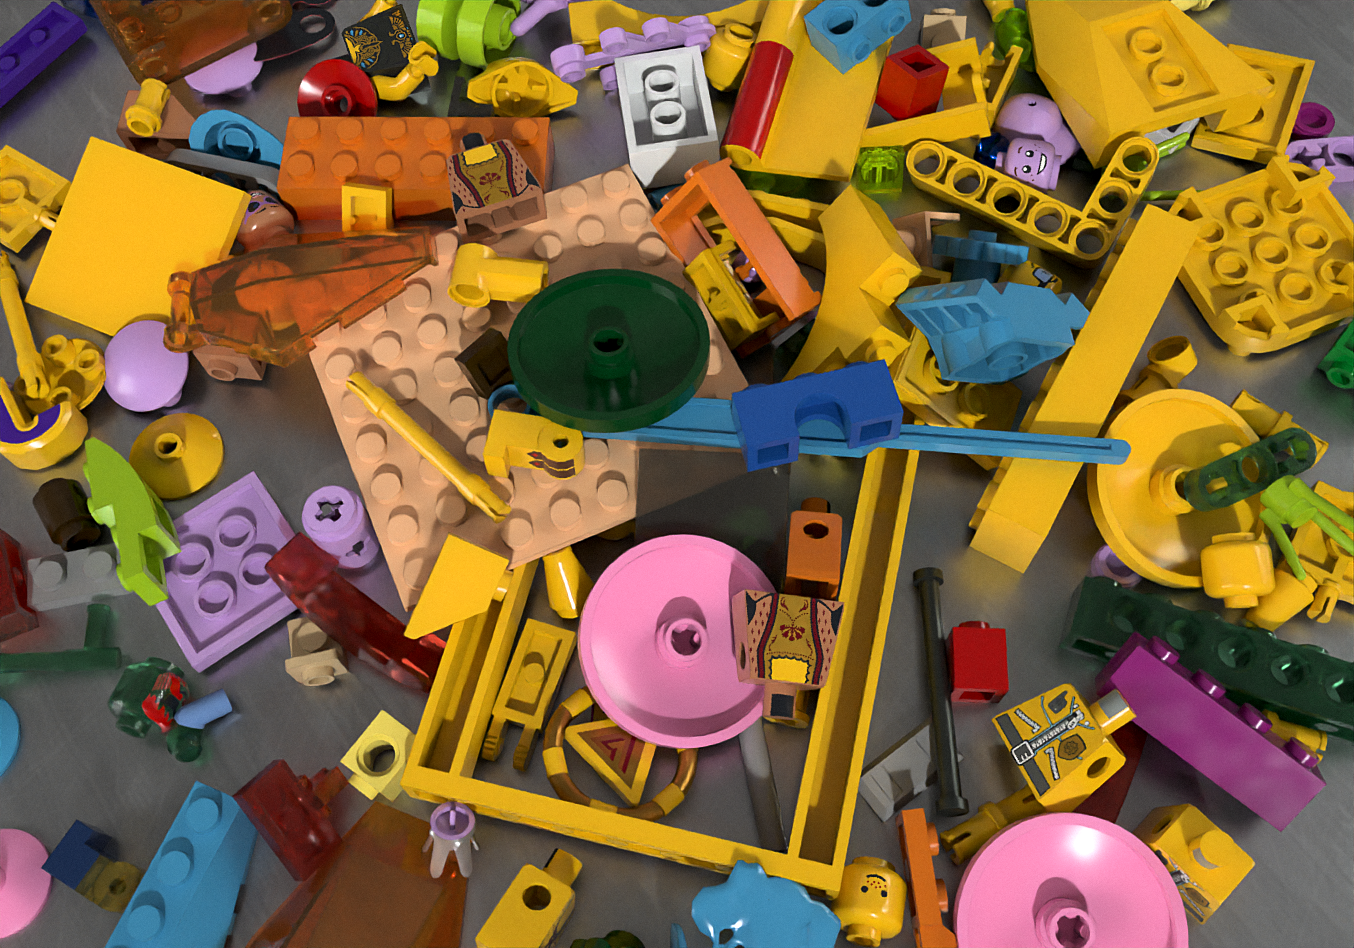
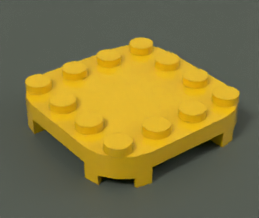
M1289 154L1272 157L1265 169L1198 193L1193 186L1179 193L1168 211L1202 226L1177 276L1210 328L1226 343L1227 348L1235 355L1246 356L1252 352L1276 351L1345 325L1354 317V223L1329 190V186L1336 177L1324 165L1317 172L1303 164L1289 162Z

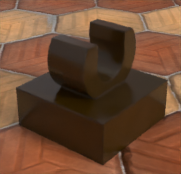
M491 327L454 358L478 396L489 400L495 390L507 385L513 379L507 353L508 342L501 331Z

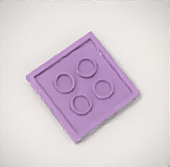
M252 471L172 521L177 531L182 552L163 559L169 598L155 605L192 668L200 673L331 586L260 478Z

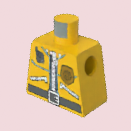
M1064 683L996 715L991 720L1036 799L1050 812H1072L1124 765L1126 758L1111 736V733L1137 716L1117 689H1114L1091 705L1071 683Z
M1189 803L1155 807L1131 833L1146 844L1161 860L1177 886L1184 909L1201 925L1206 923L1255 866L1253 859L1227 833L1219 829L1198 808Z

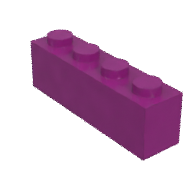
M1135 631L1095 677L1096 694L1102 698L1114 689H1117L1137 716L1131 721L1282 832L1327 784L1317 766V763L1320 761L1319 757L1298 739L1291 737L1286 742L1270 730L1273 726L1272 722L1252 705L1244 703L1241 707H1238L1223 696L1226 692L1225 687L1202 669H1198L1194 674L1177 662L1180 655L1168 643L1154 635L1150 640H1147Z

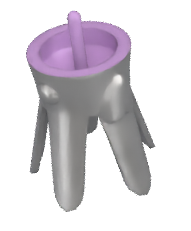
M443 803L433 811L430 817V835L422 851L427 852L434 840L430 864V873L433 878L441 876L450 850L455 851L462 876L469 877L472 873L470 839L476 850H479L480 846L474 835L476 819L472 810L463 803Z

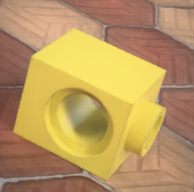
M381 710L340 761L354 772L347 782L370 800H373L378 793H381L393 803L403 790L400 782L416 734L384 710ZM384 750H395L393 764L385 771L374 772L373 763L376 756Z

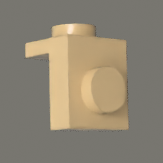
M948 8L933 9L930 11V15L924 14L919 25V31L921 32L920 46L924 49H929L965 40L967 16H956V11Z

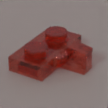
M284 759L273 760L232 796L295 881H306L344 844V841L327 819L332 813L327 803L349 784L338 766L332 769L324 767L308 779L305 774L296 777Z

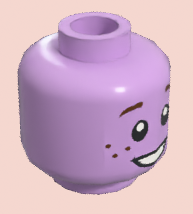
M1016 138L1009 144L1007 153L998 152L994 170L1047 194L1048 190L1055 191L1062 155H1055V147L1052 143Z

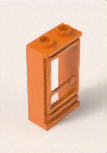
M730 157L711 165L708 160H704L685 173L684 178L687 182L684 185L674 188L660 200L663 207L650 221L672 254L679 258L686 268L703 250L717 246L697 216L709 203L712 204L749 260L745 265L735 268L736 275L742 281L749 277V271L754 267L767 288L756 298L752 299L762 317L776 312L781 319L765 329V334L736 349L743 359L771 343L820 305L822 295L819 291L815 293L808 285L809 282L802 276L801 270L735 171L730 168V165L733 163Z

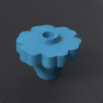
M969 230L968 238L935 235L932 253L955 257L952 282L985 278L990 284H993L999 280L1002 263L1020 265L1027 261L1029 247L996 242L997 233Z

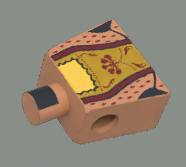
M470 133L461 139L459 144L461 152L450 155L446 160L453 211L463 244L472 243L547 219L541 185L510 140L501 139L487 143L485 136L480 133Z
M744 589L732 597L737 677L741 683L764 686L763 717L794 720L797 690L813 691L824 688L844 612V602Z

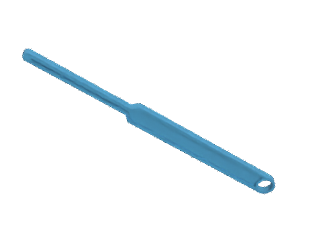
M515 385L502 386L491 394L488 400V411L491 420L494 409H497L502 401L508 398L524 400ZM692 397L682 408L669 417L632 431L619 433H590L581 431L583 437L741 449L732 418V400ZM528 404L526 406V409L522 413L535 416H542L535 410H533ZM815 419L805 422L798 428L800 434L799 453L862 458L877 447L1121 465L1126 462L1131 452L1130 444L1120 439L901 424L899 438L848 449L842 431L830 421Z

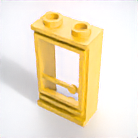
M975 37L926 49L949 66L942 90L944 111L866 129L856 163L860 162L864 155L873 149L885 148L897 154L910 151L915 144L921 141L929 140L941 144L974 135H979L980 138L991 136L983 70ZM875 150L869 154L870 158L875 159L874 156L877 158V153L882 152V157L888 156L891 152ZM868 154L865 156V158H864L862 161H864L866 158H867V160H868Z

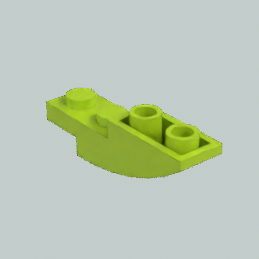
M94 437L85 441L87 462L83 463V471L91 488V497L87 499L89 511L98 524L102 525L105 523L111 529L112 538L120 553L121 563L116 565V572L122 586L128 592L135 591L149 606L155 605L169 598L163 559L182 552L177 531L160 498L124 457L102 441Z

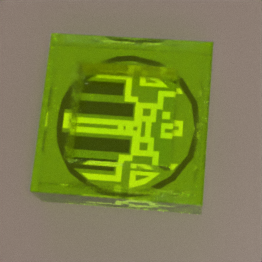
M903 146L861 147L857 159L856 189L864 194L902 192L905 155Z

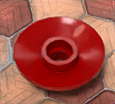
M328 59L314 65L302 79L297 97L300 117H376L377 95L371 79L359 66L346 60ZM343 97H346L348 101L345 112L340 107Z

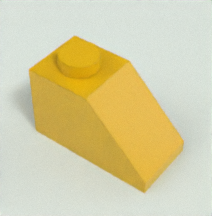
M448 532L406 625L404 636L413 640L487 611L492 599L501 602L514 573L506 569L509 559L493 550Z

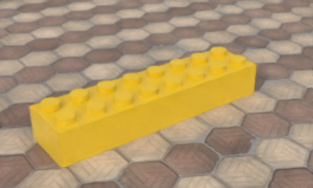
M1147 203L1139 221L1129 217L1114 250L1110 253L1099 274L1095 286L1091 289L1083 304L1090 312L1084 327L1077 330L1071 329L1075 345L1069 347L1052 363L1038 394L1029 406L1017 432L1097 437L1202 226ZM1003 456L968 525L977 530L970 543V547L1024 574L1045 540L1084 462Z

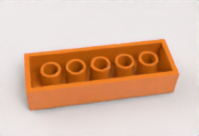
M289 117L276 189L294 220H342V185L350 182L392 188L393 220L456 221L446 160L450 155L461 152L459 147L461 139L470 133H480L485 136L487 143L501 139L510 140L540 183L543 194L552 191L555 158L550 118Z

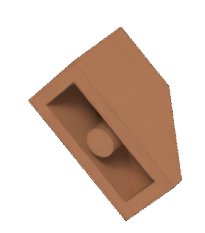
M140 90L127 91L116 129L118 136L127 149L154 159H166L170 152L175 149L191 150L189 134L191 126L196 120L172 94L167 100L160 116L162 120L161 129L153 133L152 136L144 137L132 132L128 128L127 119L125 118L126 110L129 106L135 104Z

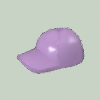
M1033 93L1013 95L1004 102L993 125V135L996 142L1006 150H1008L1011 141L1016 138L1049 142L1055 147V155H1062L1060 165L1068 162L1082 149L1068 123L1062 117L1057 104L1042 95Z

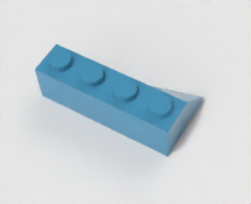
M196 781L104 948H224L227 935L231 936L237 916L233 912L241 884L246 881L264 813L244 801Z

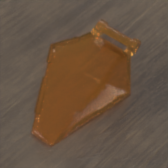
M429 226L275 235L191 273L187 271L172 273L168 277L167 292L171 296L170 323L164 328L163 344L166 349L174 353H185L206 345L233 348L237 354L249 355L250 358L285 368L317 348L312 338L337 322H340L344 329L350 327L406 291L407 288L403 280L429 264L439 266L435 238ZM191 309H192V312H193V315H194V319H195V322H196L195 324H192V325H190V310H191Z

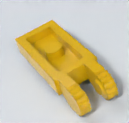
M527 619L491 713L494 718L483 745L482 758L495 762V759H497L503 749L510 723L524 728L513 754L512 766L514 769L525 772L537 746L539 733L543 734L573 653L578 639L576 632L534 619Z

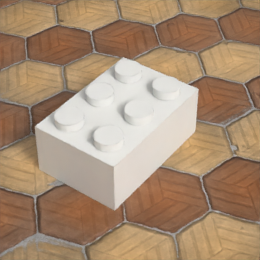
M699 45L614 58L630 167L642 189L686 183L685 173L696 164L704 160H708L710 165L720 161L719 140Z

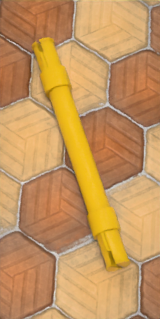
M1 251L0 298L16 349L18 369L21 377L25 380L27 394L32 398H36V393L38 392L39 398H43L49 393V386L44 376L45 367L41 355L36 350L19 294V282L16 272L11 267L9 255Z
M360 371L354 372L349 376V379L352 381H346V388L358 396L372 414L378 419H383L449 479L465 499L472 505H477L496 524L501 523L507 518L505 514L511 512V507L491 491V486L478 474L470 472L396 405V401L380 387L377 388Z

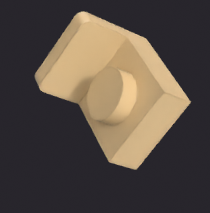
M337 610L287 621L291 658L285 660L286 672L299 684L320 686L332 682L335 679V675L349 672L342 615Z

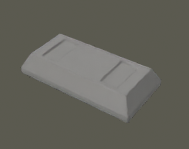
M931 716L861 770L858 791L883 823L938 780ZM957 749L958 763H959V762H961L965 757H964V756L962 755V753Z

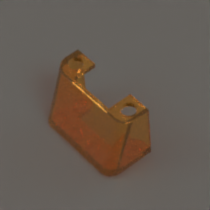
M89 0L123 61L140 86L148 78L160 80L166 85L178 81L279 31L288 24L293 13L289 0H155L144 6L141 5L139 0Z

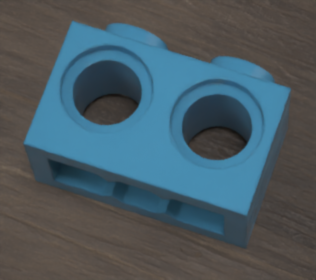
M824 0L804 16L811 45L842 74H845L856 64L865 61L871 52L890 37L899 34L912 21L908 0Z

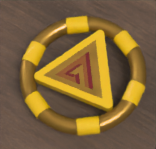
M588 686L579 688L559 704L545 731L542 756L547 779L561 800L650 822H655L667 816L684 800L696 775L698 748H676L678 765L671 783L650 802L639 805L657 745L645 742L629 734L611 719L569 726L571 721L592 704L596 703ZM564 737L597 772L599 777L629 807H618L593 798L591 799L577 788L569 777L563 751Z

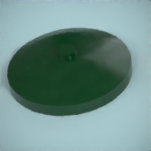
M599 269L561 279L544 288L528 301L513 322L508 337L507 353L513 382L525 402L537 413L556 424L578 431L619 433L643 428L669 417L682 408L696 394L705 379L709 367L710 334L707 321L698 304L675 284L661 277L636 270Z

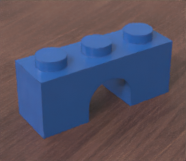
M885 359L870 363L857 361L846 365L843 369L820 374L814 372L803 373L796 376L793 380L771 385L754 384L742 391L732 393V418L747 472L798 461L800 440L798 428L805 422L822 419L834 423L842 431L848 449L899 438L904 413Z

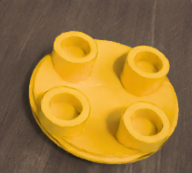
M53 335L44 341L40 353L45 367L44 376L49 386V393L43 398H39L38 392L36 393V398L30 397L27 394L25 380L21 375L16 378L13 388L15 393L22 398L27 410L35 416L63 401H70L80 411L94 400L105 383L104 352L96 343L82 338L67 339L64 335Z

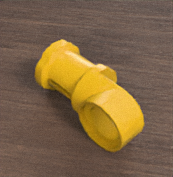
M1172 336L1160 340L1151 346L1147 352V358L1150 363L1140 371L1139 380L1128 390H1121L1113 403L1116 411L1125 404L1146 394L1165 389H1179L1178 384L1195 368L1198 361L1187 337Z

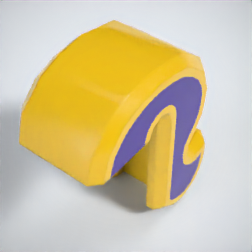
M0 376V453L18 468L39 470L61 462L81 446L88 432L87 419L70 401H63L32 419L29 411L23 404L22 398L15 391H10L5 379Z

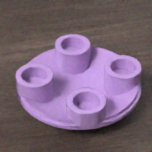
M219 29L202 35L187 48L182 58L181 70L188 86L195 92L212 95L229 93L233 97H242L250 92L252 88L251 82L259 74L264 61L255 62L253 60L257 52V45L249 33L238 29Z
M153 320L135 322L120 330L108 344L103 356L106 373L104 386L108 394L120 406L133 411L145 412L162 406L171 407L175 405L181 398V388L188 374V354L190 352L188 340L184 336L179 335L170 326Z

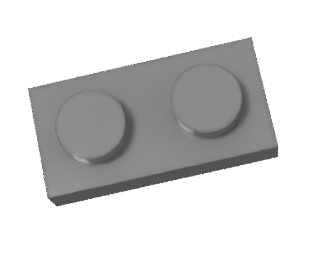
M115 543L27 560V606L36 612L135 593V591L128 592L122 586L117 576L116 565L121 563L119 549Z

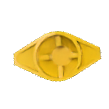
M508 57L491 62L483 73L470 79L467 86V97L501 117H543L575 105L578 95L576 88L569 83L562 82L559 76L555 75L544 65L524 57Z

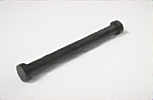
M926 567L914 571L912 576L913 585L919 588L940 792V799L935 801L936 814L939 816L957 817L969 813L968 799L962 798L939 589V586L944 583L941 569Z

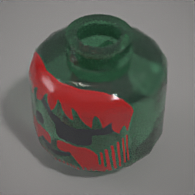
M148 657L145 662L131 663L124 670L107 701L109 711L118 719L115 724L116 728L129 736L144 739L147 733L167 732L176 721L174 719L175 713L180 707L184 706L189 697L188 685L183 680L184 672L175 664L156 657Z

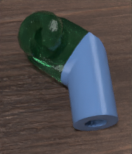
M222 688L180 707L175 713L166 737L167 750L170 754L174 755L177 761L188 763L197 759L203 750L200 740L205 724L232 712L229 699Z

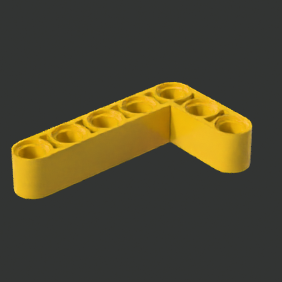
M1131 137L1125 140L1115 152L1082 212L937 142L928 140L915 144L908 152L906 164L910 179L919 190L1072 265L1083 269H1092L1101 265L1108 257L1129 217L1149 185L1159 160V150L1154 142L1145 137ZM1131 155L1141 156L1147 162L1148 167L1138 172L1130 171L1124 166L1123 160ZM931 158L940 163L937 170L931 174L924 175L916 171L917 165L924 159ZM966 177L975 178L980 183L979 187L969 194L960 193L955 189L958 181ZM1114 195L1123 200L1125 207L1117 213H1110L1102 209L1099 201L1106 196ZM1011 196L1019 201L1020 206L1016 211L1005 214L995 208V203L1002 197ZM1049 215L1057 218L1061 227L1053 233H1042L1035 226L1036 221L1043 216ZM1092 235L1100 240L1102 248L1096 253L1086 254L1078 249L1076 242L1083 236Z

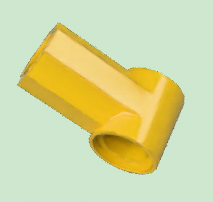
M467 243L458 248L448 286V295L456 303L472 308L484 307L490 302V299L527 303L536 294L548 287V262L500 257L494 250L485 245Z

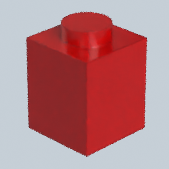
M919 44L886 57L875 103L888 112L896 121L936 113L949 66Z
M966 621L960 623L958 627H952L945 640L952 702L999 703L1009 691L1006 629L990 628V624L983 621Z

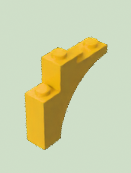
M851 184L817 218L821 224L826 245V277L823 295L808 339L781 382L793 380L796 376L803 373L814 372L820 374L843 369L846 365L857 361L870 363L885 359L887 366H889L912 344L889 306L924 271L881 206Z

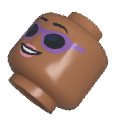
M263 190L246 192L252 197L235 239L250 254L255 256H269L282 251L287 247L293 235L295 224L292 214L269 192Z

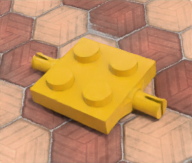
M5 145L0 150V243L18 253L43 227L53 231L59 216L56 213L64 204L71 182L8 145Z
M1320 480L1310 488L1354 518V492L1341 491ZM1320 511L1326 518H1328L1334 525H1336L1342 532H1344L1350 539L1354 541V533H1352L1351 531L1343 527L1341 524L1330 518L1328 515ZM1311 519L1304 525L1293 528L1289 540L1300 559L1299 561L1304 571L1317 583L1314 601L1307 611V616L1311 619L1317 616V622L1328 623L1337 600H1343L1354 605V556L1348 553ZM1282 553V556H1281V558H1280V560H1279L1278 565H1279L1281 562H1287L1286 559H1285V557H1284V555H1283V553Z

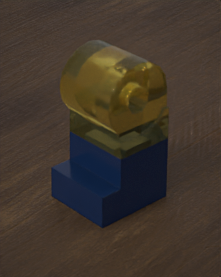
M76 819L41 869L102 909L123 914L147 869L127 862H120L103 851L112 837L96 826Z

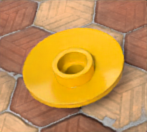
M191 413L167 415L152 422L138 435L130 451L129 464L161 500L184 499L202 491L219 473L225 455L223 438L217 428L204 417ZM177 445L173 452L165 454L169 448Z

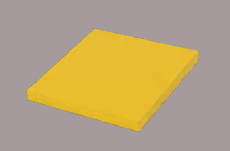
M91 136L24 302L113 337L132 323L144 320L158 321L170 326L179 335L184 336L188 340L191 350L193 335L200 328L252 196L240 189Z

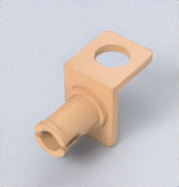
M923 211L895 218L892 221L893 226L920 266L933 267L931 228L960 221V214Z

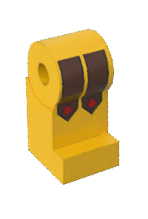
M494 409L482 454L488 475L508 478L511 466L544 470L552 478L565 480L575 477L582 471L585 465V448L581 431L561 426L542 416Z

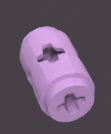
M331 485L321 487L308 497L302 511V523L305 531L331 564L343 569H355L368 564L379 550L380 543L368 511L358 495L346 487ZM328 503L332 506V511L324 517L321 515L323 513L321 508ZM361 540L363 549L357 553L352 551L353 546Z

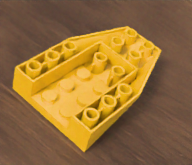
M1025 0L1036 71L1094 169L1109 165L1118 147L1131 137H1144L1147 133L1200 117H1204L1213 133L1251 122L1273 87L1268 80L1169 0Z

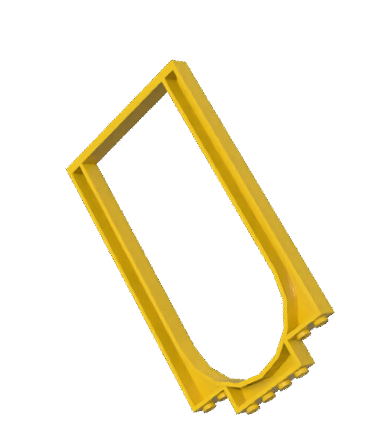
M747 190L793 260L818 268L826 274L825 238L817 218L830 205L812 202L804 198L795 199L768 194L760 190ZM709 203L697 216L716 245L732 240L736 246L735 250L742 251L712 204ZM920 266L924 273L908 288L950 283L952 273L939 271L933 267ZM898 297L889 307L904 330L908 318L895 305L899 299ZM901 403L904 411L901 424H925V421ZM877 447L866 455L837 599L839 602H844V612L827 682L824 688L819 689L786 854L472 779L540 558L509 570L514 573L501 602L492 599L487 611L453 624L400 782L401 787L412 798L437 804L459 802L467 805L473 813L727 875L731 874L738 860H743L747 864L758 863L762 866L768 878H786L804 886L809 895L835 900L840 892L920 450Z

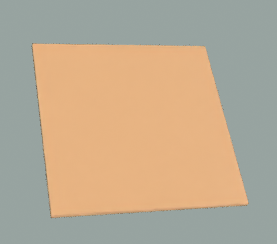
M629 164L543 194L547 219L472 242L491 248L500 257L547 261L549 268L548 286L566 277L599 269L636 270L661 277L675 284L698 304L705 316L710 334L708 371L702 385L693 397L732 400V393L742 391L749 386L700 294L682 274V271L685 269L682 261L672 254L650 221L655 212ZM458 226L285 289L406 612L414 610L448 532L506 556L509 559L506 569L511 570L747 472L742 451L737 448L583 437L585 465L582 471L575 477L558 480L550 477L544 470L511 466L508 478L488 475L482 455L491 424L488 400L478 396L454 358L490 327L501 331L508 342L513 322L526 303L490 299L486 306L472 308L456 303L450 298L448 286L458 248L464 245ZM360 371L377 388L380 387L396 401L398 407L470 472L478 474L491 486V491L511 507V512L505 514L507 518L501 523L496 524L477 505L474 506L465 499L449 479L383 419H378L364 406V402L346 388V381H352L349 379V376L354 372ZM513 379L507 385H515ZM508 398L499 404L497 410L523 413L527 403L520 398Z

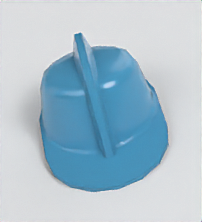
M226 109L210 110L196 119L191 126L189 134V144L192 151L270 166L280 170L283 143L250 117ZM215 173L217 177L236 187L234 181L229 176L223 173Z

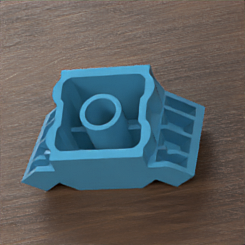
M985 278L907 288L895 304L927 337L937 359L942 380L1003 385L1008 381L1018 379L1042 362L1062 355L1069 347L1075 345L1071 329L1083 328L1090 314L1073 293L1054 294L1050 288L1011 282L990 284Z

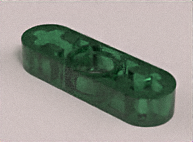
M1288 428L1266 436L1191 470L1184 479V495L1192 507L1202 512L1228 507L1267 489L1272 483L1283 476H1295L1311 468L1317 456L1315 442L1306 431L1300 428ZM1290 446L1293 455L1288 459L1277 462L1273 454ZM1245 456L1251 458L1257 464L1259 476L1255 483L1249 481L1243 474L1242 461ZM1224 477L1228 485L1220 487L1209 494L1205 485L1209 484L1212 480Z

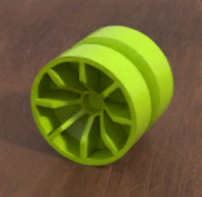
M419 0L416 20L418 41L426 42L436 50V55L450 60L460 58L464 64L486 70L491 62L508 58L517 38V36L512 34L510 25L521 14V0Z

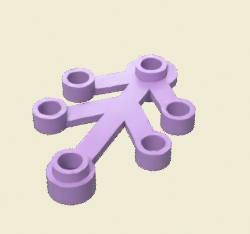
M703 15L688 17L678 24L668 22L666 18L658 17L650 19L642 25L644 36L625 32L621 27L609 28L601 32L599 40L602 52L585 55L583 46L570 44L555 49L550 54L555 75L560 76L562 82L571 83L584 78L586 75L585 69L614 63V58L696 45H699L700 51L703 52L711 45L710 37L717 34L715 26L709 23L708 17ZM615 64L602 69L599 75L603 89H618Z

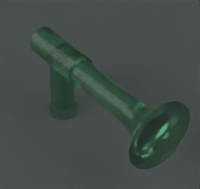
M96 603L87 606L86 612L88 616L84 647L82 649H66L54 652L0 653V674L62 670L65 672L119 670L122 663L120 647H104L107 620L111 607Z

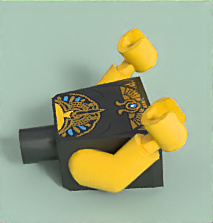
M376 0L365 16L356 24L345 28L341 33L348 54L332 59L346 60L359 66L371 79L376 91L377 100L402 102L410 94L432 90L428 76H434L438 72V62L433 59L436 57V50L424 41L416 43L403 5H398L396 0Z

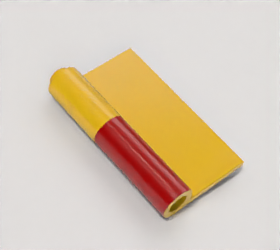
M769 0L719 147L721 159L730 157L733 162L730 166L742 170L850 182L878 91L886 57L889 55L894 36L871 52L865 61L856 64L845 74H842L811 45L804 16L824 0Z

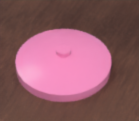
M684 534L668 535L645 541L629 549L610 564L592 587L585 601L578 628V653L581 670L593 698L606 715L620 728L645 742L678 749L699 748L718 744L743 732L762 716L764 686L741 683L737 677L732 597L744 589L777 593L760 568L747 556L723 542L707 537Z
M1048 812L1028 816L1004 827L984 843L974 855L962 876L955 898L953 911V934H955L957 943L955 948L1189 947L1188 925L1183 902L1175 882L1161 860L1146 844L1124 828L1094 816L1073 812Z

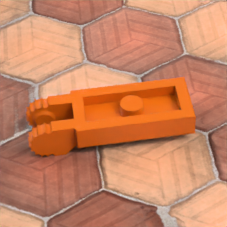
M924 808L902 810L895 817L904 879L907 886V898L915 948L957 947L955 934L942 925L941 914L948 913V896L944 880L942 878L935 879L932 856L939 855V842L934 822H926Z

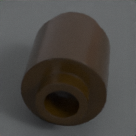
M55 478L45 482L33 497L32 504L54 544L60 545L62 550L66 552L85 549L99 539L101 535L99 530L100 524L94 520L87 505L88 496L81 483L74 479Z

